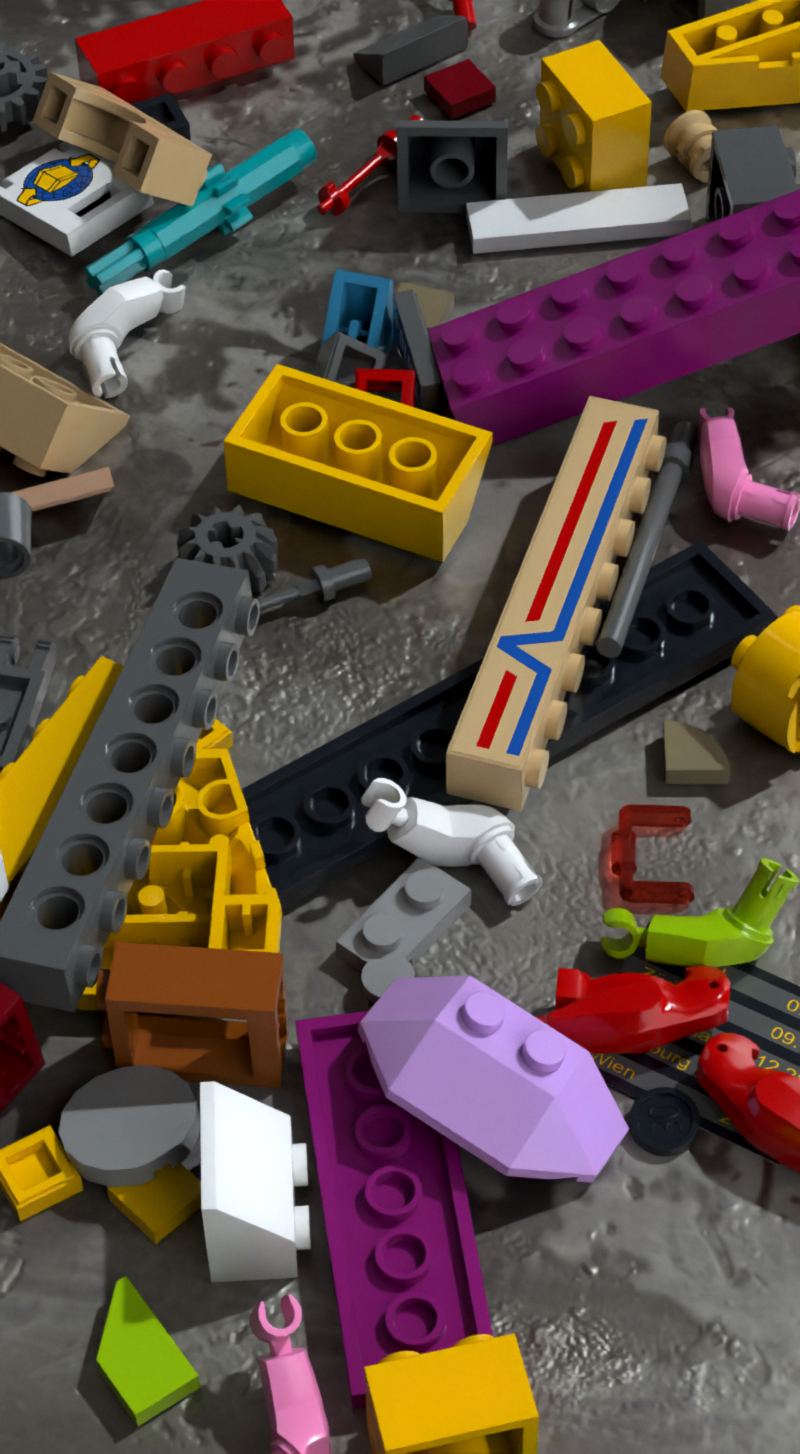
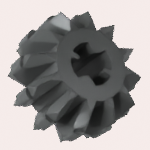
M214 504L210 516L192 514L189 527L179 530V538L176 542L178 556L176 558L248 570L251 592L255 596H262L266 582L275 580V573L278 570V541L274 535L273 528L266 527L261 513L246 516L240 504L231 512H221Z

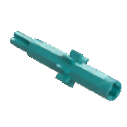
M293 129L227 172H225L221 163L208 168L205 182L198 191L193 207L178 203L127 236L123 244L84 268V272L88 277L85 280L91 290L95 288L100 296L109 287L124 283L142 271L148 272L216 227L219 228L224 236L231 231L234 232L253 219L251 212L247 209L248 206L316 162L317 152L311 139L302 130Z

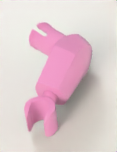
M700 408L697 434L700 440V464L706 495L713 513L728 523H731L733 520H739L741 516H745L790 531L796 522L800 510V493H791L752 481V475L748 474L740 436L734 420V409L726 408L725 416L709 417L706 414V408Z
M290 1294L282 1297L281 1310L285 1317L284 1329H278L268 1323L264 1302L260 1301L253 1308L249 1320L253 1334L259 1340L268 1343L270 1353L258 1356V1363L271 1428V1454H332L329 1426L323 1401L307 1351L301 1347L292 1348L290 1335L299 1327L302 1319L301 1306L298 1300Z

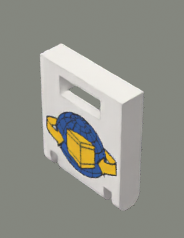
M64 141L59 146L60 151L53 148L3 179V187L0 186V215L73 257L153 205L154 201L152 195L139 192L114 176L112 172L115 163ZM110 192V199L82 217L76 215L77 212Z

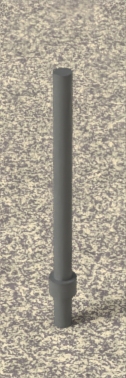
M680 421L675 425L669 444H666L662 466L659 472H654L656 480L597 642L598 652L605 657H617L622 651L679 485L684 483L689 476L694 461L691 449L697 435V428L691 422Z

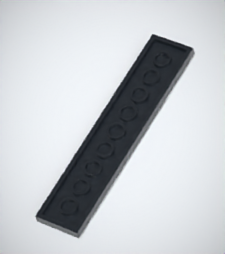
M702 541L654 565L649 570L622 651L619 656L614 658L605 657L597 650V642L613 597L611 601L601 599L598 609L602 610V619L598 637L594 646L584 645L581 655L585 656L582 679L576 693L566 692L563 702L567 703L565 724L559 740L549 738L545 750L549 751V759L730 658L736 647L745 637L749 635L758 637L765 628L778 618V615ZM483 659L241 789L248 807L249 822L256 841L259 840L265 858V868L272 888L276 889L281 909L396 845L390 841L387 830L375 832L366 823L365 815L370 807L362 804L361 797L373 780L386 778L399 785L404 791L406 798L414 797L443 806L468 805L474 801L446 794V751Z

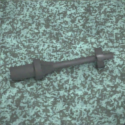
M363 556L328 569L324 564L310 568V581L259 598L260 611L316 593L322 603L335 598L336 591L371 580L372 572L370 565Z

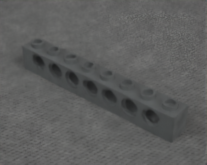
M181 558L175 559L0 921V982L21 995L23 1002L75 1012L85 988H91L96 984L103 963L102 950L110 933H117L123 925L127 911V895L135 879L141 880L147 872L151 856V842L158 828L164 829L170 821L174 805V791L180 778H188L192 772L196 758V743L202 730H209L215 721L218 708V694L224 681L231 682L236 674L239 662V648L245 635L252 636L256 630L260 614V604L257 598H252L248 570Z

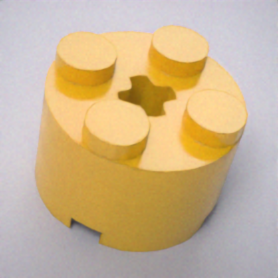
M794 605L765 628L758 637L749 635L736 647L731 660L732 666L737 669L732 686L731 710L740 719L785 750L793 754H800V605Z

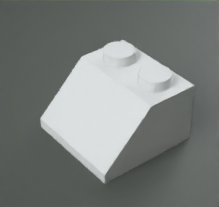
M215 1081L200 1082L201 1211L211 1283L298 1278L297 1250L311 1249L309 1205L295 1206V1187L308 1186L306 1143L293 1144L290 1115Z

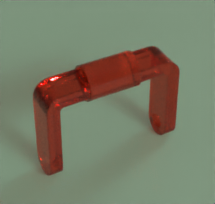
M630 804L621 808L619 811L618 830L611 834L610 839L611 871L619 876V894L623 900L630 903L687 904L695 899V888L687 882L633 880V874L637 872V836L632 831V826L686 827L692 821L691 810L688 807Z

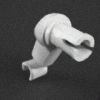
M165 269L158 270L153 280L145 276L109 287L73 323L69 334L70 353L75 359L83 361L89 376L92 392L95 396L101 397L104 392L105 398H111L121 394L127 388L128 379L118 358L117 349L121 346L128 332L142 323L157 317L159 312L172 314L182 309L186 287L180 285L176 288H171L173 275Z
M386 778L373 780L361 797L362 804L370 807L365 815L366 823L370 829L375 832L387 830L391 842L417 857H422L433 865L459 867L481 864L504 896L507 905L517 906L533 897L543 885L542 878L535 873L513 843L515 825L505 815L490 806H443L414 797L406 798L404 791L399 785Z

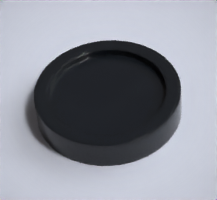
M658 1087L644 1092L632 1105L629 1117L630 1132L634 1141L646 1152L657 1156H674L686 1151L695 1142L699 1134L700 1115L695 1102L686 1093L671 1087Z

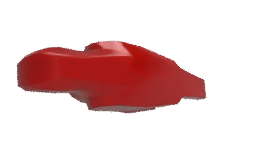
M706 965L687 967L685 969V980L676 985L648 974L619 973L592 979L587 973L578 969L558 968L555 1010L545 1016L534 1017L593 1054L646 1053L688 1035L713 1029L726 1023L730 1004V981L726 974L718 968Z
M721 1033L711 1037L699 1057L695 1072L700 1085L718 1103L735 1128L752 1146L800 1174V1079L786 1072L757 1068L753 1060L758 1059L760 1048L745 1036L735 1033Z

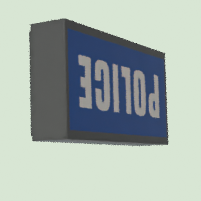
M413 289L393 293L392 328L405 370H414L416 374V408L440 415V411H442L443 380L417 294L413 292Z

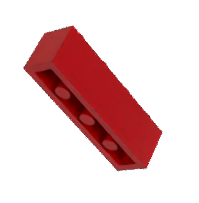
M204 0L75 38L80 81L102 87L129 104L170 92L172 95H176L295 59L293 16L281 0Z

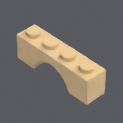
M53 72L49 73L32 123L57 139L115 163L112 174L137 191L192 207L199 189L205 182L207 167L212 157L211 153L106 89Z

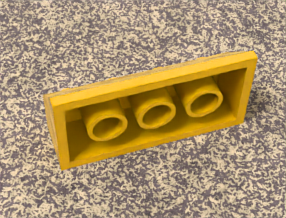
M276 364L223 440L227 490L443 563L468 523L493 441V432Z

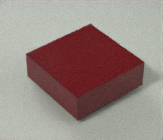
M470 59L424 76V91L451 120L496 102V87Z

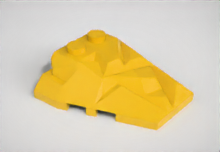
M227 748L196 749V758L191 774L188 778H180L174 791V805L170 821L164 829H157L151 842V856L147 872L141 880H134L127 895V911L123 925L117 933H110L102 950L103 969H111L116 942L279 953L282 925L281 904L276 889L271 886L265 868L264 854L259 840L256 841L251 828L248 807ZM97 982L93 987L85 988L77 1009L82 1011L97 1010Z

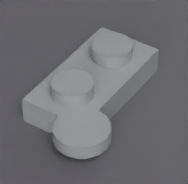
M418 857L336 941V956L357 971L362 972L361 987L364 995L370 1001L376 1003L396 978H415L412 966L471 906V889L422 857Z

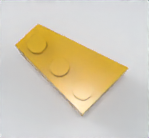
M757 0L668 30L660 77L683 109L687 112L692 110L704 111L800 103V0Z

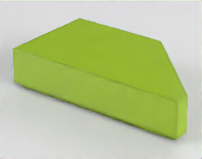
M127 1276L117 1280L96 1362L98 1372L133 1422L139 1427L199 1389L200 1381L197 1372Z

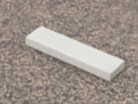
M682 183L466 203V220L473 254L676 236L690 231L692 221Z

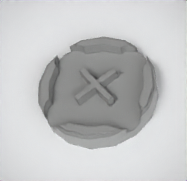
M150 1065L120 1067L96 1076L73 1094L61 1113L58 1133L68 1160L74 1164L78 1173L87 1181L109 1187L135 1186L156 1179L154 1171L164 1168L169 1163L171 1168L174 1169L188 1157L199 1139L200 1112L189 1084L171 1070Z

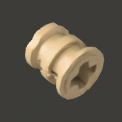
M692 110L680 115L671 123L663 140L664 148L671 156L677 157L687 169H690V173L696 179L706 183L709 177L712 131L717 129L711 124V119L704 111Z

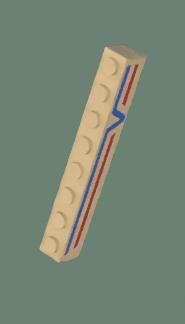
M589 396L446 751V794L522 812L530 788H541L549 762V751L545 750L549 738L559 740L562 734L567 714V703L563 702L567 691L576 693L579 688L585 664V656L581 655L584 645L594 646L597 640L602 619V610L598 609L601 599L611 601L619 572V566L615 564L617 556H628L635 531V521L631 520L634 513H644L651 487V479L647 478L649 471L659 472L662 466L666 449V437L658 435L659 410Z

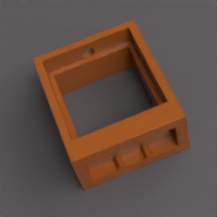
M129 942L115 943L111 969L101 968L98 974L96 1008L99 1011H105L102 1031L103 1048L113 1049L116 1069L128 1066L150 1065L171 1070L186 1082L215 1081L225 1085L281 1089L289 1037L283 953ZM137 1012L247 1020V1022L140 1015Z

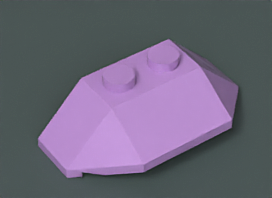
M470 975L396 978L361 1020L357 1029L362 1042L367 1045L371 1064L387 1099L505 1176L538 1179L574 1177L576 1182L593 1183L629 1130L588 1050Z

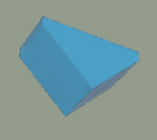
M335 269L322 344L339 331L388 354L394 341V331L392 328L393 280Z

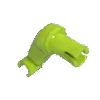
M761 858L756 872L735 906L730 905L726 908H717L702 916L655 914L651 919L649 928L637 927L633 914L626 909H609L602 916L603 924L612 928H625L629 932L626 936L619 939L601 937L602 948L609 956L617 959L630 956L637 947L646 948V961L679 967L702 965L721 967L751 962L763 955L774 942L772 937L773 931L770 925L792 889L797 886L799 879L792 871L787 869L783 875L779 874L769 890L771 882L782 865L771 859Z

